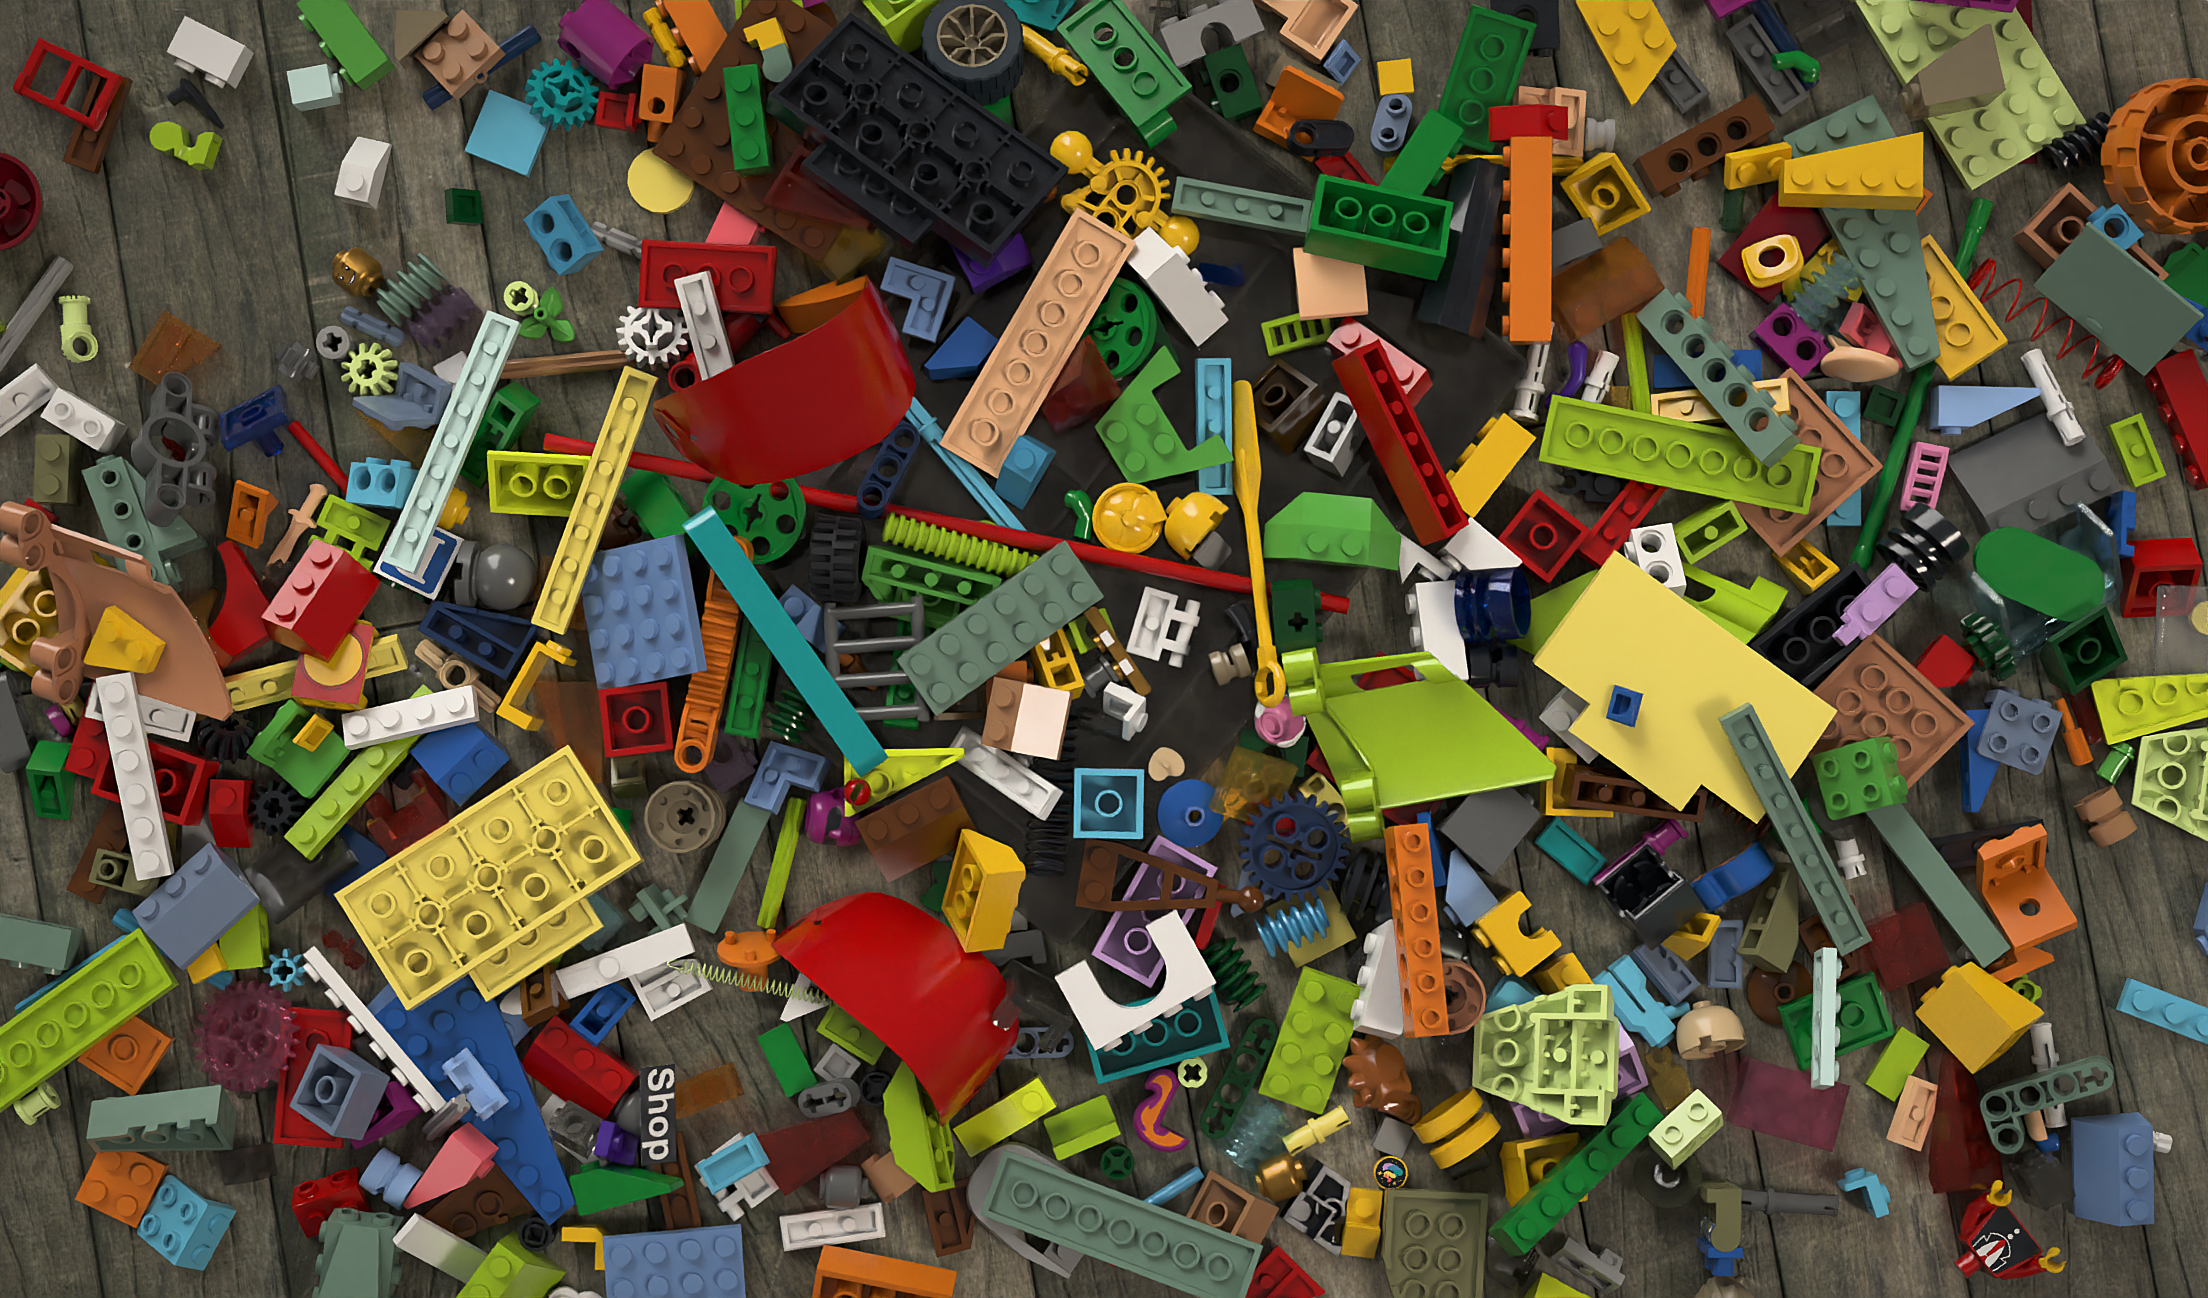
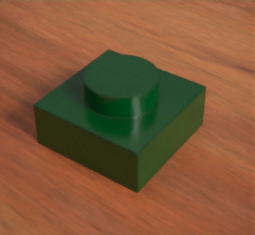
M458 188L444 190L447 224L467 226L483 224L481 191Z
M1874 384L1871 386L1860 417L1892 429L1896 426L1906 395Z

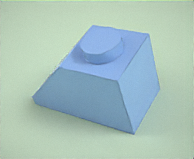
M1457 848L1450 849L1447 852L1446 860L1447 885L1443 886L1442 900L1447 906L1442 910L1454 925L1460 922L1462 926L1467 927L1496 905L1498 901Z

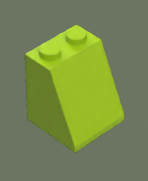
M512 1231L497 1242L456 1298H548L567 1271L541 1251L531 1252L525 1249L520 1244L518 1234Z

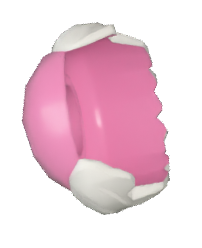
M1284 695L1282 702L1275 708H1266L1258 701L1254 713L1255 729L1258 736L1266 743L1277 745L1278 747L1287 748L1293 746L1305 731L1306 717L1303 715L1293 717L1288 695Z

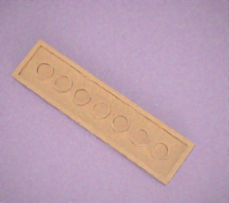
M1078 207L1075 208L939 443L940 446L998 479L1002 464L1019 435H1024L1135 245V241Z

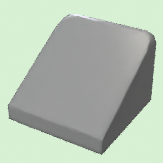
M1211 531L1193 553L1192 559L1199 567L1218 570L1232 550L1218 533Z
M1383 1114L1370 1145L1377 1150L1402 1159L1414 1132L1413 1126Z

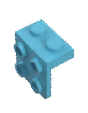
M167 1175L137 1228V1234L173 1265L204 1271L237 1210L229 1204L204 1199L177 1176Z

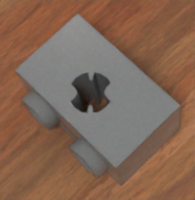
M1335 392L1304 448L1305 453L1314 465L1341 477L1344 476L1366 436V432L1348 396Z

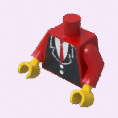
M1994 1181L1991 1193H1983L1966 1206L1960 1224L1961 1232L1958 1235V1239L1968 1251L1954 1262L1956 1268L1965 1278L1968 1279L1980 1268L1987 1275L1995 1279L2008 1280L2030 1277L2047 1270L2051 1273H2059L2065 1267L2067 1261L2056 1263L2051 1259V1257L2059 1255L2061 1250L2057 1247L2050 1248L2045 1257L2040 1255L2044 1252L2007 1206L2011 1202L2012 1190H2009L2006 1194L1998 1193L2002 1189V1181Z

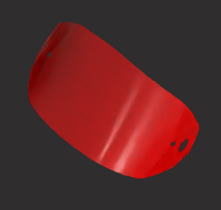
M866 275L868 285L859 297L824 325L788 343L736 364L711 378L690 385L681 391L653 403V416L678 452L699 467L724 480L740 485L773 483L820 470L844 461L881 442L900 423L911 406L916 383L893 318L888 308H885L886 304L884 301H881L882 297L875 284L872 283ZM666 424L676 432L679 439L670 432ZM690 435L696 436L697 441L691 440Z
M870 891L842 897L803 915L790 924L771 943V946L779 955L813 981L827 996L874 1033L906 1063L930 1095L939 1114L941 1127L985 1086L983 1084L1003 1061L1017 1040L1019 1034L1018 1010L1010 988L997 967L980 951L966 953L951 928L902 899L881 892ZM822 921L821 924L814 925L815 922Z

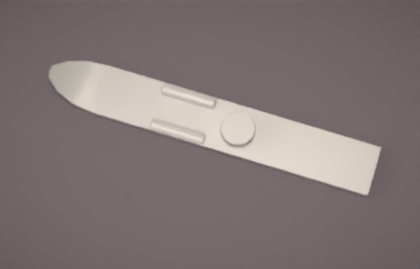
M683 923L560 969L556 973L567 998L571 999L668 961L695 952L686 924ZM520 986L514 988L504 997L500 1003L502 1012L512 1015L522 1014Z

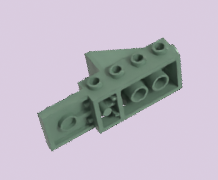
M108 455L96 460V466L82 470L109 544L142 555L153 565L151 567V576L154 581L171 586L176 593L181 592L179 582L183 581V576L176 562L173 563L171 559L209 546L207 539L181 513L167 527H158L149 522L144 512L146 478L123 457L117 458L116 455ZM114 557L118 569L127 572L125 560Z
M335 1208L329 1219L321 1224L319 1242H324L323 1254L318 1255L315 1267V1274L320 1275L319 1287H314L312 1298H398L394 1296L395 1285L400 1284L402 1275V1264H398L399 1252L403 1253L404 1250L397 1247L392 1239L402 1229L404 1217L383 1212L370 1213L352 1208Z

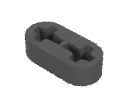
M839 1078L818 1083L801 1092L798 1098L799 1108L809 1118H820L841 1113L859 1102L860 1089L849 1078ZM839 1091H840L841 1093H844V1092H845L846 1095H847V1098H845V1097L836 1098V1097H835V1093H837V1092H839ZM812 1098H823L824 1102L820 1105L818 1103L813 1104Z

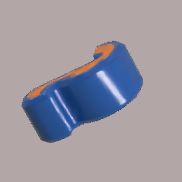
M1754 840L1745 844L1737 855L1698 876L1691 882V887L1706 911H1713L1721 907L1728 900L1740 896L1765 880L1774 871L1775 863L1761 842Z

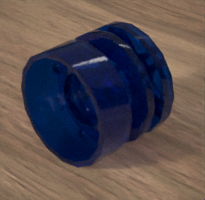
M1518 567L1496 569L1492 572L1491 578L1484 571H1478L1475 574L1470 572L1461 573L1457 577L1454 591V608L1457 626L1464 642L1468 644L1478 643L1480 640L1491 642L1494 639L1495 633L1503 641L1525 639L1528 636L1531 626V600L1528 584L1521 569Z

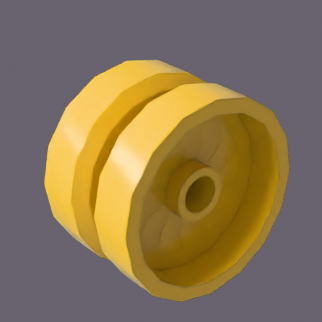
M1473 1086L1467 1087L1442 1101L1423 1115L1412 1127L1422 1144L1437 1141L1432 1146L1429 1154L1440 1169L1447 1168L1475 1152L1494 1137L1501 1128L1490 1111L1476 1114L1484 1101Z

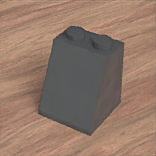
M1512 787L1462 796L1435 829L1453 848H1457L1462 856L1484 875L1493 876L1538 820L1541 813L1536 809L1539 803L1528 793L1523 791L1519 794Z

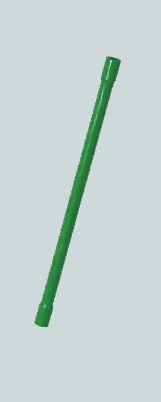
M1975 197L1965 224V232L1953 264L1964 281L1967 279L1981 235L1986 229L1994 205L1992 201L1980 197ZM1934 360L1917 368L1858 543L1854 547L1848 563L1849 565L1851 562L1856 561L1866 574L1873 557V549L1937 366Z

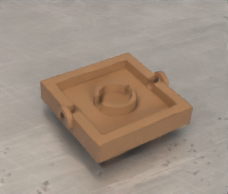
M462 9L414 56L458 101L474 84L486 81L488 77L487 72L506 54ZM482 73L483 77L478 79L477 76Z

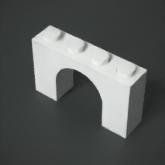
M1176 909L1145 925L1166 965L1164 986L1152 1001L1136 1007L1123 1006L1112 1001L1102 990L1086 959L1055 976L1095 1051L1102 1047L1104 1052H1107L1121 1044L1123 1041L1120 1037L1131 1030L1137 1035L1153 1026L1150 1020L1158 1015L1163 1014L1165 1018L1170 1017L1183 1009L1181 1005L1183 1001L1190 997L1198 1001L1213 992L1211 986L1216 981Z

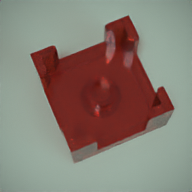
M422 766L410 773L411 778L421 792L414 795L413 801L404 807L394 811L379 792L365 801L366 808L375 819L371 818L367 821V828L390 858L449 823L446 795Z

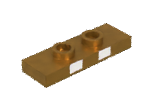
M1092 606L1083 612L1096 632L1091 636L1102 653L1108 650L1114 658L1115 662L1110 665L1119 679L1123 681L1127 678L1137 694L1141 696L1151 692L1150 689L1152 688L1097 607Z

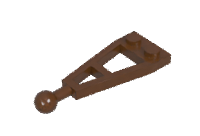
M1086 838L1075 906L1113 912L1214 908L1215 901L1238 904L1242 911L1254 913L1263 906L1264 896L1262 891L1255 886H1245L1240 891L1218 887L1219 880L1121 843ZM1118 854L1164 870L1159 900L1111 901ZM1174 874L1207 886L1205 898L1171 899Z

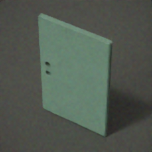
M2090 222L2085 225L2082 232L2033 285L2143 376L2204 317L2203 313Z

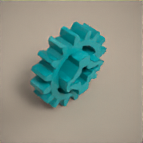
M554 58L551 67L544 61L541 62L538 70L533 69L531 71L530 80H527L524 90L527 91L524 99L525 103L533 104L529 113L531 115L539 113L541 115L539 121L541 125L546 123L547 120L552 122V130H556L558 125L562 124L565 131L568 132L573 123L578 128H581L585 120H591L594 110L598 105V99L595 97L599 89L596 86H590L594 77L592 75L584 77L582 75L584 69L582 65L577 67L576 70L571 68V60H567L563 66L560 65L557 58Z

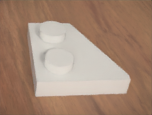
M675 959L679 963L675 961L669 962L670 966L679 968L681 971L686 959ZM687 959L686 973L693 961L692 974H694L699 962L698 959ZM667 963L628 977L651 1021L713 989L709 979H704L703 973L699 978L697 971L694 976L691 975V969L687 975L684 969L679 974L678 969L669 967ZM699 964V975L703 969L701 964Z

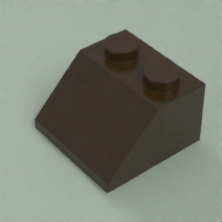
M1279 357L1250 384L1253 394L1257 432L1286 456L1315 429L1330 403L1318 384Z

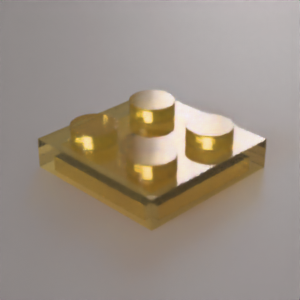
M1235 745L1209 804V808L1213 812L1253 823L1248 813L1251 812L1259 815L1261 813L1258 807L1259 802L1266 807L1271 806V795L1278 802L1282 801L1283 791L1288 792L1298 767L1292 762Z

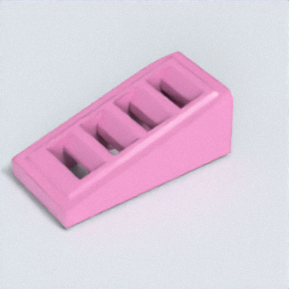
M1923 442L1911 444L1899 510L1908 511L1917 503L1910 501L1911 495L1928 498L1926 505L1935 509L1950 448ZM1921 454L1935 457V462L1920 460ZM1918 468L1932 470L1933 473L1932 476L1917 474ZM1914 482L1930 484V489L1913 487Z

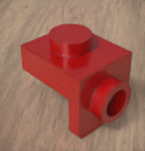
M600 91L595 118L596 127L636 133L638 123L642 124L644 121L639 119V95L632 92L629 95Z

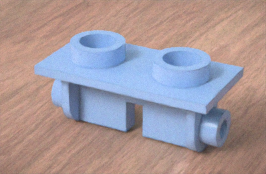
M467 1047L442 1065V1069L445 1071L443 1074L445 1076L448 1075L460 1092L466 1095L467 1101L471 1103V1106L477 1112L475 1115L477 1117L480 1116L483 1121L487 1120L509 1102Z

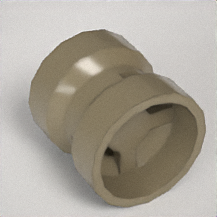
M1241 643L1231 646L1229 651L1223 653L1216 651L1208 654L1219 686L1229 683L1231 678L1237 676L1244 678L1252 675Z

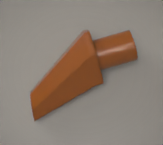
M839 654L840 670L845 674L869 673L856 654ZM869 686L865 688L874 692L878 688V686Z

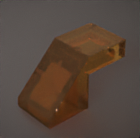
M730 1062L675 1083L676 1120L745 1094L734 1063Z

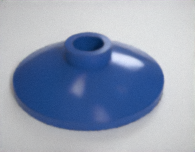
M1196 779L1182 780L1173 784L1164 792L1157 807V822L1161 832L1171 842L1183 847H1196L1208 842L1220 829L1224 817L1223 802L1218 792L1206 782ZM1193 810H1198V818L1195 821H1189V813Z

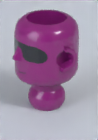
M833 788L830 791L823 790L819 791V793L814 792L810 796L807 805L806 836L810 841L817 844L855 846L862 838L855 822L883 807H875L871 810L864 809L853 816L845 817L843 788Z

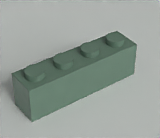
M0 913V958L8 960L7 965L11 967L28 969L29 964L41 966L40 972L61 975L62 970H69L75 967L82 929Z

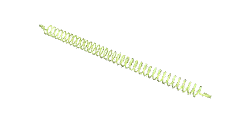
M687 959L685 960L681 971L679 970V968L670 966L669 962L671 961L667 962V965L669 967L678 969L679 974L684 969V972L687 975L691 969V975L694 976L697 971L698 978L701 977L703 973L704 979H706L710 973L711 981L714 979L716 975L717 982H719L722 977L723 983H726L728 979V982L731 985L735 979V985L738 986L741 981L742 988L745 987L747 983L748 989H750L754 983L755 991L758 989L760 985L761 992H763L766 987L767 993H770L773 987L774 995L777 993L779 989V995L782 996L785 991L786 998L789 997L792 991V999H794L798 993L799 1001L802 999L804 995L805 1002H807L811 995V1003H814L816 997L818 1005L821 1003L822 999L824 1006L827 1005L830 999V1008H832L835 1003L833 1001V1004L831 1006V998L828 997L827 1002L825 1004L824 992L819 1002V989L817 990L814 1000L812 1001L813 988H811L808 998L806 1000L807 987L804 988V991L800 998V985L798 986L795 996L793 997L794 984H792L789 994L787 995V982L785 984L782 994L781 981L779 982L776 992L774 993L775 979L773 980L770 990L768 991L769 978H767L764 988L762 990L763 977L760 978L757 988H755L756 975L754 976L751 986L749 987L750 974H748L745 984L743 985V972L737 984V971L735 972L732 982L730 983L731 969L729 970L726 980L724 981L725 968H723L720 978L718 979L717 967L714 976L711 979L712 965L710 966L707 976L705 977L706 964H704L701 974L699 975V962L697 964L694 974H692L693 961L691 962V965L687 973Z

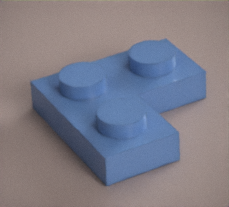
M890 256L880 290L912 301L902 333L936 343L956 277Z
M770 741L744 799V803L749 807L777 815L790 785L819 793L832 762L827 757Z

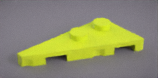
M965 748L883 749L889 758L861 778L844 755V786L851 779L860 778L867 781L872 790L869 801L864 805L854 806L845 800V817L853 816L965 757ZM857 784L850 797L851 799L856 801L863 785Z

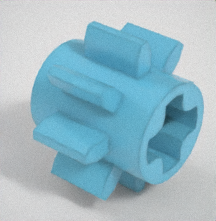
M290 948L283 950V958L276 954L270 955L269 957L273 962L271 968L264 969V972L270 973L273 979L270 982V986H276L279 983L283 984L284 992L291 991L292 982L298 986L305 984L301 978L305 972L302 963L303 954L293 957ZM282 966L292 967L293 974L282 973Z

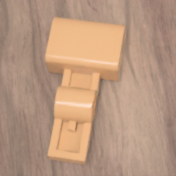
M1252 0L1261 9L1267 12H1274L1285 19L1286 23L1280 30L1278 39L1304 58L1316 64L1321 63L1359 6L1352 0Z

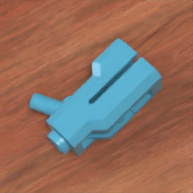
M1625 954L1607 967L1610 972L1607 973L1604 970L1592 979L1594 985L1611 986L1614 999V1016L1618 1017L1625 1030L1638 1032L1650 1047L1656 1045L1658 1048H1661L1674 1038L1672 1032L1676 1029L1670 1020L1682 1017L1691 1011L1687 1001L1678 1003L1674 1007L1672 1005L1665 1007L1663 1003L1655 1002L1645 989V975L1633 960Z

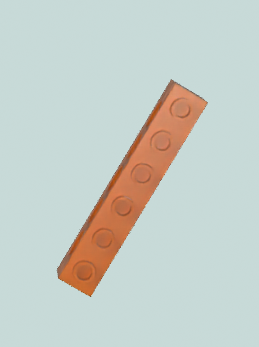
M1428 823L1388 827L1384 829L1405 1038L1448 1035L1449 1025Z

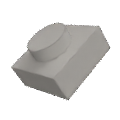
M834 1042L814 1068V1071L827 1081L839 1078L850 1079L862 1062Z

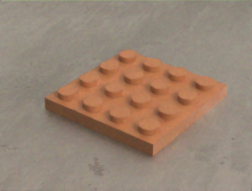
M1791 367L1778 378H1787L1789 382L1791 414L1788 416L1799 427L1795 431L1802 440L1799 444L1822 448L1808 515L1732 501L1743 520L1779 558L1785 555L1884 467ZM1768 417L1761 418L1757 422V432L1766 429L1769 423ZM1728 423L1723 427L1724 429L1733 430Z
M1874 631L1851 650L1811 690L1812 693L1836 709L1837 712L1807 756L1813 761V757L1818 753L1874 737L1889 736L1890 742L1895 744L1898 751L1899 759L1896 763L1899 774L1905 778L1909 789L1975 723Z

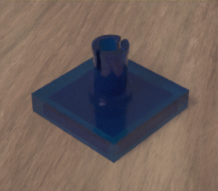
M278 385L220 414L221 443L227 452L254 439L257 440L266 457L274 456L283 450L284 444L274 431V429L289 422L287 394L282 386Z

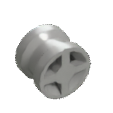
M1587 117L1584 128V151L1591 152L1594 149H1602L1605 153H1612L1615 141V120L1606 119L1604 122H1598L1594 118Z

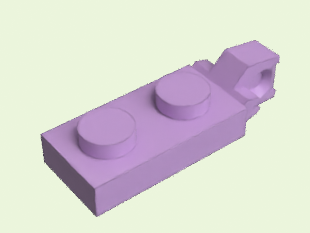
M1891 563L1843 610L1844 614L1840 619L1844 624L1832 637L1840 646H1847L1856 637L1860 640L1865 639L1894 613L1918 587L1896 563Z

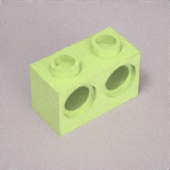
M1697 1089L1648 1134L1650 1147L1675 1170L1724 1125L1722 1112Z

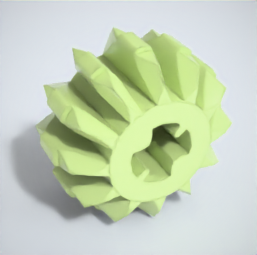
M361 343L359 344V355L352 350L348 351V356L353 360L351 363L342 362L341 367L350 372L344 374L341 378L343 382L351 383L348 389L350 393L355 394L360 391L361 397L370 396L371 393L373 396L382 395V388L389 393L393 392L394 389L388 382L390 380L397 381L398 375L391 371L399 367V362L390 360L393 353L389 349L381 352V345L373 343L369 350L366 344ZM369 365L377 368V370L372 372V378L364 375V373L369 371Z

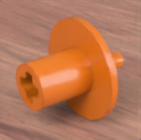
M768 929L766 932L745 931L736 934L734 931L725 932V938L717 947V956L720 961L729 966L737 967L738 982L742 972L744 973L743 985L748 974H750V987L756 975L755 988H757L760 978L763 977L762 990L768 978V965L782 957L771 946V943L778 937L775 929ZM740 981L738 987L741 990L747 992H756L754 990V983L752 987L748 989L747 983L745 987L742 988Z

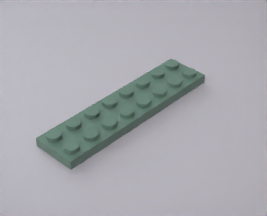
M1006 1149L1003 1150L980 1215L1200 1298H1245L1263 1249V1245Z

